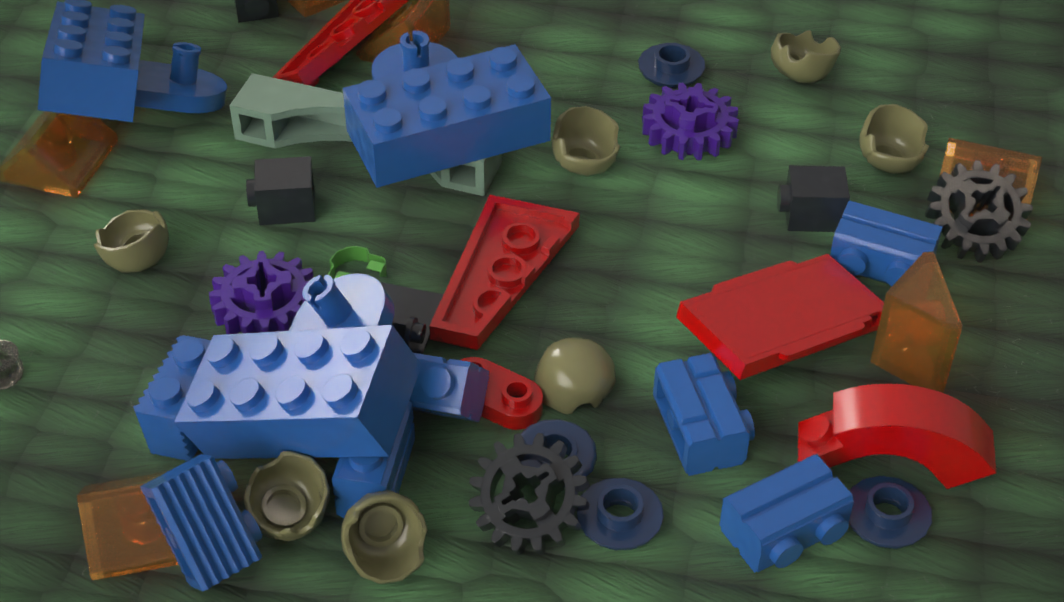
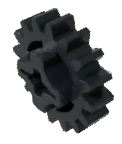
M980 160L974 161L970 171H967L961 163L955 165L951 175L946 172L940 175L936 183L937 186L932 187L927 197V200L931 203L925 211V217L936 219L933 224L942 226L941 233L945 236L941 244L943 249L949 248L953 244L959 247L957 258L963 259L967 252L971 251L974 252L976 261L982 263L990 251L996 260L1001 259L1007 248L1012 251L1017 248L1022 240L1021 236H1024L1031 226V223L1026 219L1032 212L1033 205L1021 203L1028 193L1027 188L1014 189L1012 184L1016 175L1011 173L1005 178L999 176L1000 165L996 163L989 171L983 170ZM984 206H988L987 209L982 210L980 213L976 212L977 210L980 211ZM976 212L972 217H969L971 213Z
M517 433L514 434L513 448L507 450L502 443L497 441L494 443V448L498 456L493 461L485 457L479 458L478 462L486 472L484 477H470L469 483L473 488L480 491L481 495L468 500L469 506L474 511H485L476 521V524L483 532L496 527L491 540L497 546L501 547L511 538V548L515 554L522 555L526 544L531 543L535 551L542 555L545 554V540L552 538L555 543L562 547L566 542L561 531L566 526L576 531L581 529L582 526L575 518L574 513L576 510H589L590 504L587 499L579 496L578 492L589 488L590 483L586 476H574L583 466L576 455L563 460L567 447L562 441H557L548 449L547 439L543 433L536 434L532 445H527L522 435ZM541 460L546 463L536 468L522 465L521 461ZM504 473L505 480L502 492L495 496L497 483ZM528 484L535 489L538 497L535 502L530 504L524 499V494L521 490ZM563 486H565L563 504L555 515L553 510L556 496L564 490ZM520 519L535 521L539 527L522 529L513 527L508 523L514 524Z

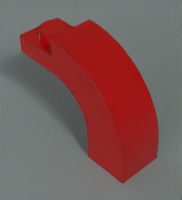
M871 384L844 389L833 393V410L798 422L797 463L817 454L830 468L868 455H897L924 465L946 489L997 473L993 430L965 403L929 388L906 384Z

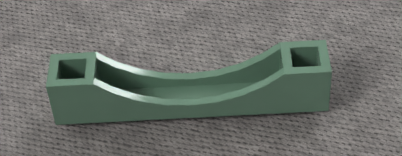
M252 73L229 105L236 140L275 149L316 141L352 142L346 129L344 98L341 92ZM502 154L430 174L442 187L485 196L502 163Z

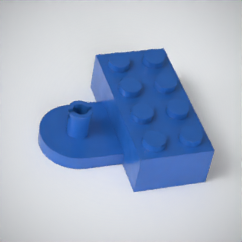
M87 0L57 1L42 55L38 110L133 122L135 106L183 113H208L217 111L225 105L227 84L219 76L198 69L201 47L192 43H174L171 64L140 60L145 14L136 13V9L133 7L112 5L110 9L93 7L92 3Z
M412 31L413 41H410V35L406 32L400 37L399 44L385 49L375 58L372 64V80H366L360 84L343 88L346 129L376 188L548 142L551 137V97L516 44L458 58L450 49L440 44L429 42V36L426 33Z
M348 274L335 279L329 275H325L323 279L319 275L312 278L305 285L302 292L305 301L297 311L289 331L213 335L174 423L204 455L213 456L214 459L277 458L283 451H293L311 456L312 458L389 457L422 365L392 325L394 303L382 284L376 278L367 274Z

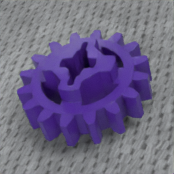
M682 82L678 84V90L674 91L664 86L662 87L661 95L652 93L649 96V103L643 105L642 134L649 135L648 144L650 146L662 144L661 154L666 155L672 150L676 151L679 160H683L686 155L693 154L696 160L699 161L702 160L704 152H708L716 157L719 156L720 147L729 149L732 144V138L737 137L739 119H737L738 107L731 106V97L729 96L718 98L717 88L710 89L708 92L704 91L701 83H697L694 87H688L687 89L686 85Z
M259 251L256 260L250 261L244 255L239 256L240 266L234 267L225 264L222 267L224 277H213V291L209 292V299L215 323L217 326L225 325L226 334H237L240 331L242 333L289 331L297 311L305 301L302 296L303 289L314 278L311 268H302V261L298 257L285 262L284 252L279 251L273 259H267L265 252Z

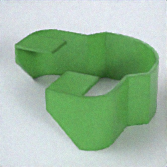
M350 246L337 251L329 261L330 271L328 275L333 279L350 274L338 271L337 275H335V269L349 261L368 262L366 269L380 272V277H387L385 258L370 254L365 247Z

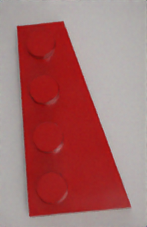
M350 0L272 78L314 87L320 81L318 78L320 75L338 63L346 53L409 0Z
M489 195L429 325L430 339L478 350L578 229L580 213Z

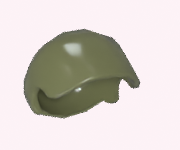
M807 30L797 36L791 33H778L771 47V59L779 72L789 79L800 83H814L825 79L830 73L842 48L833 37L827 38L823 43L816 42L813 39L811 30Z
M897 104L879 105L870 111L862 126L859 137L862 154L867 159V162L878 170L890 174L911 172L923 161L924 155L929 148V145L925 144L928 125L910 109Z
M587 106L570 107L559 115L555 124L551 145L556 161L560 162L561 167L569 172L579 175L590 176L605 173L616 161L620 148L617 140L618 124L601 110Z
M146 209L127 210L112 218L104 228L96 230L97 243L93 246L103 261L112 268L122 273L142 272L154 267L164 256L169 242L168 227L159 211L152 212Z
M565 338L547 347L536 368L534 382L542 390L543 403L561 413L572 414L582 404L591 403L596 408L602 403V400L607 397L616 383L615 364L604 347L595 341L585 338Z
M283 451L273 461L256 467L252 473L249 485L245 489L243 500L245 509L256 520L262 535L273 539L293 541L311 533L321 524L330 502V490L325 470L311 456L293 451Z
M392 490L367 493L345 515L341 531L342 548L361 577L378 584L400 582L420 568L424 562V541L428 529L423 514L419 512L418 506L409 497Z

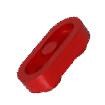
M467 357L461 359L462 361L472 362L489 371V381L481 417L512 430L526 429L540 420L543 413V393L538 384L484 358Z

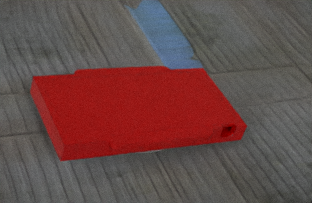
M825 254L800 263L786 261L713 285L711 292L680 301L676 318L739 380L887 327L894 311L829 254Z

